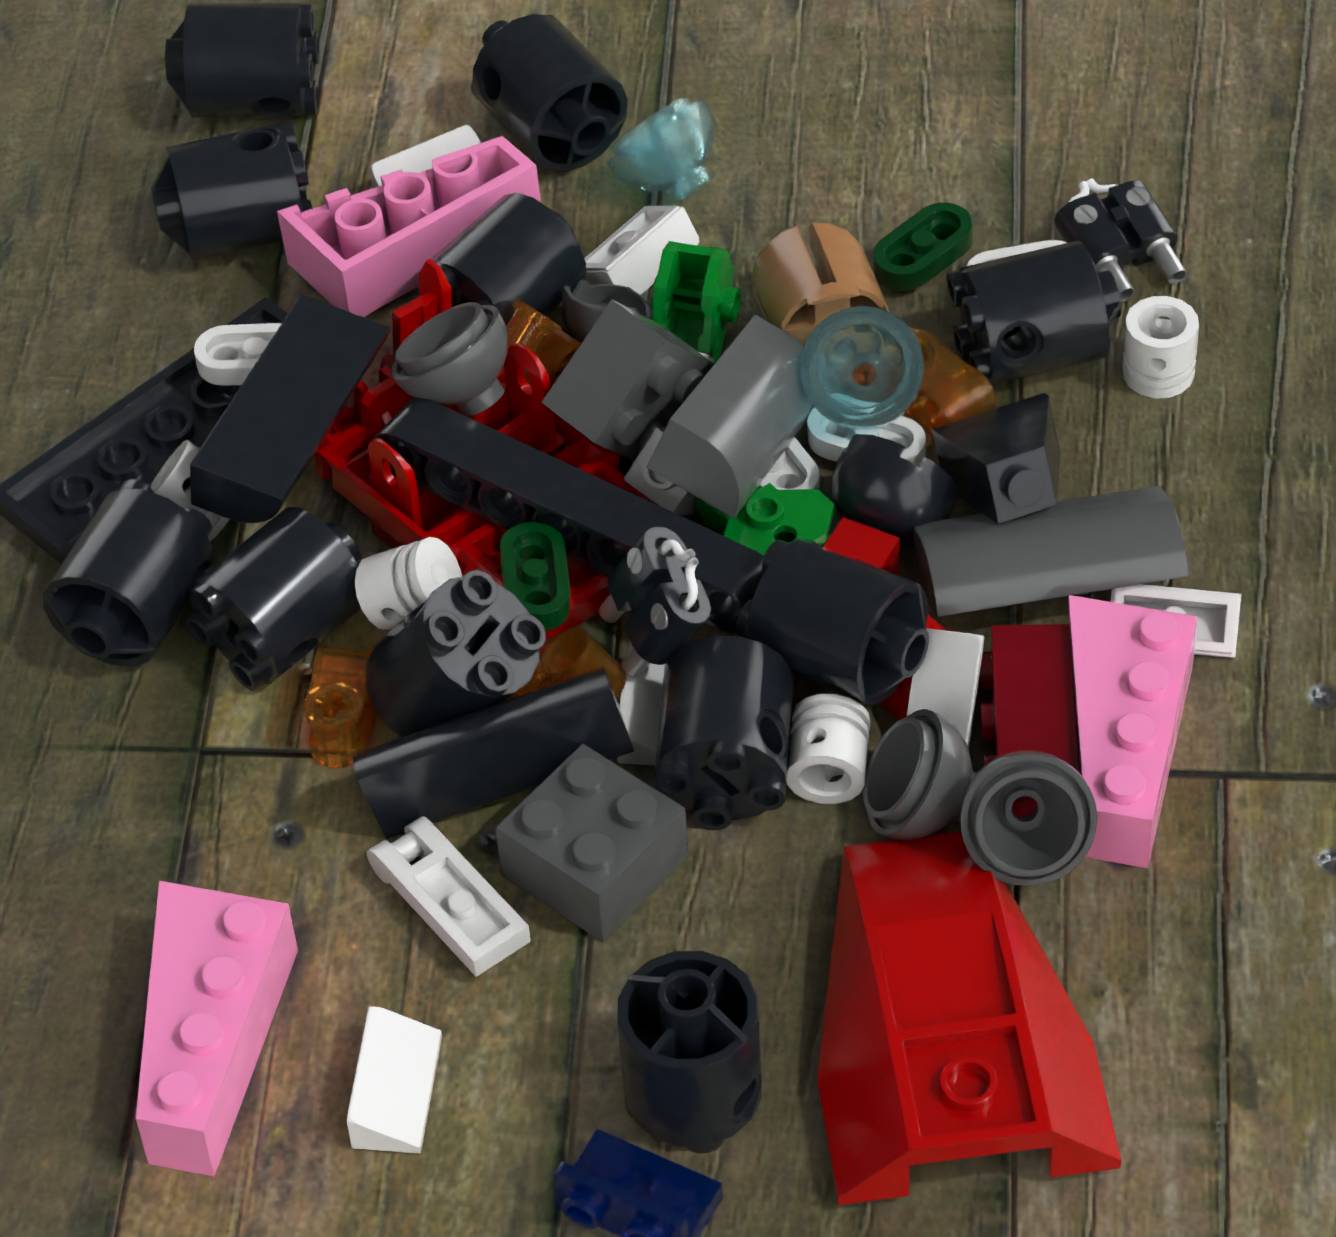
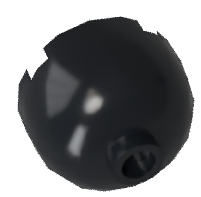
M856 434L852 437L848 446L843 449L832 476V499L838 515L841 518L844 517L899 537L901 549L914 547V527L933 521L949 519L960 494L959 486L947 472L926 457H923L919 466L900 457L905 446L875 435Z

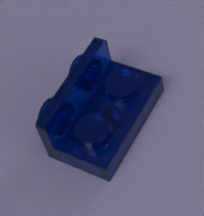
M599 1129L595 1131L574 1166L561 1162L553 1174L559 1210H562L571 1221L584 1228L595 1229L600 1227L620 1237H700L723 1199L721 1182Z

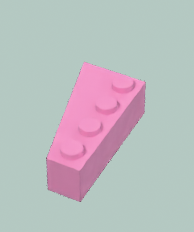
M500 136L432 159V169L420 173H404L401 169L381 176V186L351 195L348 189L344 188L324 195L326 202L324 205L304 212L300 211L298 205H294L277 211L287 263L332 306L365 317L419 287V273L425 261L432 259L502 196L517 192L533 197L541 202L536 164L506 138Z
M1069 595L1067 624L1070 626L1079 773L1088 784L1097 809L1096 833L1085 857L1148 869L1193 667L1197 616Z
M159 881L136 1110V1122L148 1164L215 1177L298 952L288 903Z

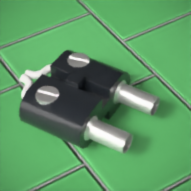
M1089 179L1087 182L1083 181L1079 184L1081 192L1072 197L1057 212L1054 218V224L1065 242L1069 243L1079 240L1085 245L1097 273L1110 271L1113 274L1121 302L1128 300L1134 294L1132 285L1123 273L1124 263L1131 260L1135 266H1139L1155 260L1170 284L1182 281L1187 275L1186 270L1172 250L1178 241V235L1142 181L1133 180L1119 185H1099L1094 179ZM1091 189L1096 193L1089 195V190ZM1097 193H1108V195L1106 198L1100 199Z
M656 526L649 528L609 575L608 587L610 595L599 607L600 616L609 623L616 622L625 611L631 610L633 613L631 618L624 624V627L634 649L623 660L622 669L628 676L634 678L639 677L650 663L656 665L666 664L672 653L684 646L707 620L711 612L710 602L700 580L695 579V568L699 561L694 557V550L687 549L682 539L675 532L665 527Z

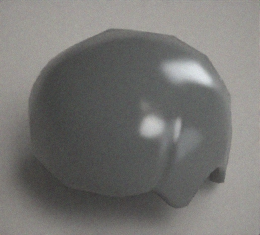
M580 280L573 293L570 292V286L565 285L563 287L562 318L569 336L581 345L611 300L652 320L653 309L651 308V302L647 301L630 287L609 283L590 285L587 281Z

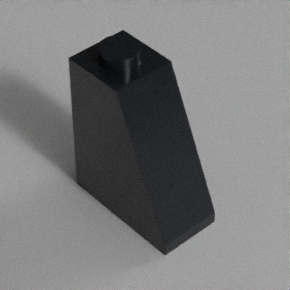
M1046 393L932 429L939 466L959 486L960 494L958 497L996 523L1001 524L1057 505L1061 452L1050 398Z

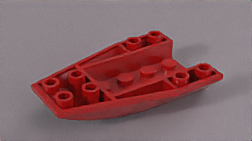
M961 832L930 835L913 840L898 839L844 846L817 1075V1087L838 1205L909 1196V1166L1044 1148L1050 1178L1121 1168V1157L1094 1042L1006 883L998 880L991 870L984 871L973 860L965 846Z

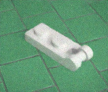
M421 816L404 827L405 835L390 843L387 840H383L367 850L368 861L376 875L384 883H390L475 977L531 942L528 924L426 817ZM417 857L422 858L420 861L413 864L412 866L409 864Z

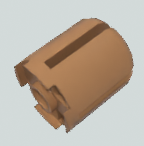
M811 222L809 226V241L818 264L815 268L800 229L795 225L778 232L759 252L752 274L754 282L753 291L763 319L793 336L809 352L818 369L821 391H841L863 383L866 380L863 372L877 363L886 349H888L890 354L892 353L896 336L895 326L862 245L848 231L830 223ZM826 333H828L832 345H827L824 336Z

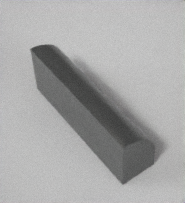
M755 314L671 417L646 467L723 513L735 518L806 423L811 410L818 405L821 391L820 377L816 364L809 352L793 336Z
M1159 485L1058 501L1055 506L1001 524L996 523L985 514H976L933 521L914 527L913 536L918 582L926 592L927 599L938 617L1189 576L1186 549L1178 516L1170 498Z

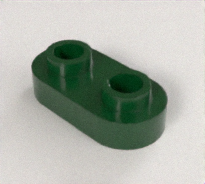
M945 202L934 203L921 209L875 245L873 250V273L876 280L882 286L895 291L914 290L927 283L971 248L973 220L970 213L959 205Z
M527 522L513 526L505 532L500 543L502 586L513 593L527 611L542 623L545 632L556 629L567 620L570 612V583L564 539L555 528L547 524Z

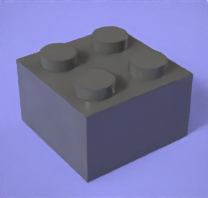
M611 300L541 403L595 444L635 461L657 427L666 428L671 417L714 366V363L664 326Z
M584 744L579 746L495 828L501 875L602 942L689 856L685 808Z

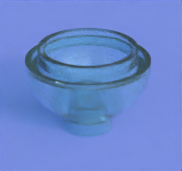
M683 97L669 104L631 129L612 145L611 149L615 156L608 162V166L622 182L637 189L648 191L666 190L674 203L685 199L713 179V176L705 166L714 141V119L709 107L704 100L691 103L688 97Z
M850 307L828 316L816 326L808 337L800 361L801 381L809 401L827 420L841 427L855 430L879 428L902 416L917 398L924 378L923 353L913 331L896 315L876 307ZM861 365L873 366L876 370L874 382L867 386L858 385L853 380V372L857 367Z

